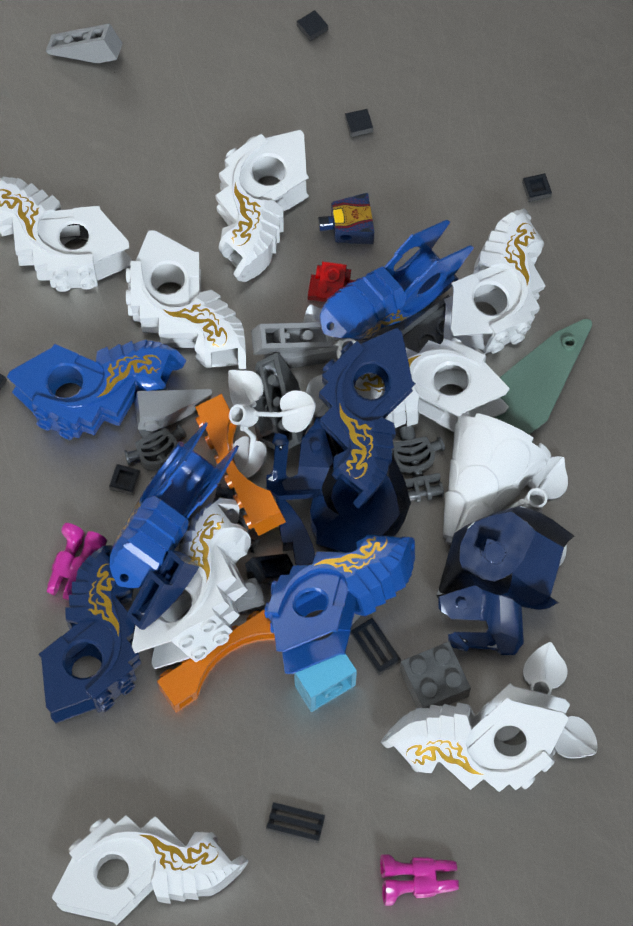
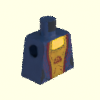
M368 193L333 201L331 203V216L318 217L319 230H333L335 242L374 244L375 232Z

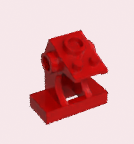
M322 261V265H317L316 275L311 274L308 300L326 302L327 298L334 295L340 288L347 286L348 283L355 282L356 280H351L352 269H347L346 264Z

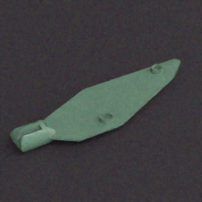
M583 319L555 332L499 377L510 388L506 395L500 397L509 408L505 413L494 417L495 419L510 424L529 435L548 420L592 328V321L590 319Z

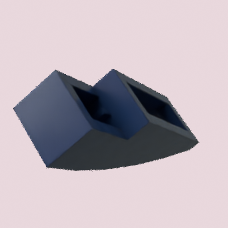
M275 498L286 521L279 525L283 552L293 550L295 566L312 565L315 551L303 522L286 500Z
M170 550L159 571L150 570L126 616L139 629L145 630L177 600L191 582L200 566L187 554Z

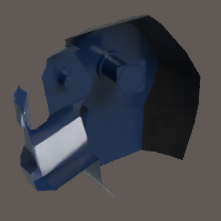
M316 418L313 426L302 438L298 474L290 478L286 475L289 441L286 435L275 433L272 444L275 445L273 470L269 475H266V489L278 500L313 499L310 509V523L316 544L344 553H351L357 550L356 542L365 538L368 534L395 537L406 519L411 500L405 479L393 454L392 462L388 465V472L382 485L364 505L357 508L353 502L360 494L341 478L336 480L332 476L334 456L345 450L319 424L321 422L320 418Z
M522 506L495 512L455 532L436 595L438 598V608L451 619L487 621L489 629L486 632H454L448 634V641L451 646L466 652L469 648L492 649L500 655H516L524 643L522 607L543 610L559 603L551 597L564 547L575 536L546 515Z

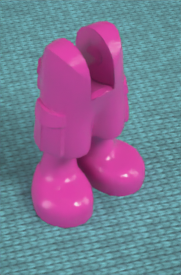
M64 523L61 532L66 538L65 551L57 553L52 564V574L48 582L47 593L55 596L63 578H67L69 580L63 593V599L69 601V595L72 594V582H76L79 567L95 551L99 550L102 546H106L108 540L99 533L88 531L85 534L80 527L71 523ZM84 540V547L80 556L74 557Z
M381 854L380 872L382 878H392L399 875H411L413 877V880L405 881L384 880L382 884L384 906L394 905L397 898L405 893L412 892L415 898H430L436 896V894L459 890V880L437 881V873L457 871V862L452 860H434L429 857H412L410 863L396 861L389 854Z

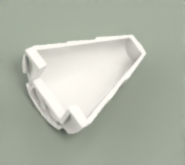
M465 412L458 417L455 423L453 453L450 460L449 488L445 494L443 538L446 539L445 542L451 546L455 532L472 522L475 523V521L502 511L520 494V491L547 465L551 457L550 451L543 444L539 443L536 446L533 443L534 437L490 416L476 413L475 417H470L471 413Z

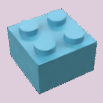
M346 653L345 655L340 654L294 673L295 688L309 710L313 712L356 686L357 670Z

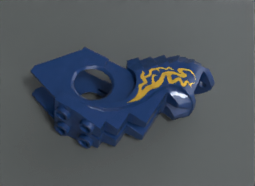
M398 328L361 344L358 341L355 343L350 341L340 351L342 353L337 361L334 359L330 360L322 369L324 371L322 373V383L325 386L319 391L318 398L329 410L320 418L321 422L319 424L345 450L334 456L332 476L336 480L341 478L360 494L353 502L357 508L364 505L379 489L387 475L388 465L392 462L393 439L396 436L394 422L385 418L413 392L411 388L416 384L412 380L403 335ZM367 373L376 374L381 377L385 385L384 395L377 399H367L359 395L355 390V384L359 377Z
M113 545L102 546L79 567L76 582H72V594L69 595L70 607H65L66 621L70 630L39 653L42 661L46 708L49 710L51 719L55 724L94 709L98 713L101 711L106 712L115 704L114 700L121 694L123 696L129 694L136 686L134 682L137 678L134 670L142 663L139 659V653H135L132 648L135 624L126 616L128 611L123 606V604L133 600L134 588L118 586L112 576L110 554ZM121 574L122 578H129L127 574ZM83 656L96 657L101 662L100 669L90 677L79 678L72 675L74 663Z

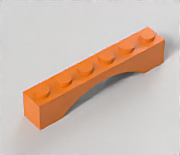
M222 394L195 407L199 414L195 418L199 427L201 428L205 422L208 423L206 427L208 435L204 438L210 450L216 449L218 453L214 456L217 465L233 449L234 434L237 427L229 419L230 408ZM233 457L226 469L227 474L223 477L229 489L235 488L237 494L233 495V498L239 505V509H245L247 514L243 515V518L249 530L254 528L258 536L285 523L286 521L272 493L249 481L237 469Z
M265 609L261 612L255 611L250 614L242 625L232 626L233 631L228 635L229 640L225 644L217 646L204 659L198 662L193 661L191 658L183 660L180 666L174 670L172 668L167 669L159 676L160 679L157 680L158 688L176 713L198 699L201 687L210 671L230 652L257 641L275 640V635L270 630L271 621L265 617Z

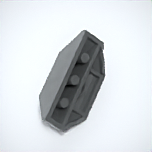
M275 353L256 363V373L262 378L263 394L259 400L255 401L256 407H253L259 412H282L280 408L281 398L288 392L300 391L297 379L281 355ZM259 416L257 423L254 425L258 441L263 442L274 450L275 445L272 444L275 433L287 436L286 438L289 441L288 449L302 442V438L309 427L308 425L301 432H290L284 428L282 417Z

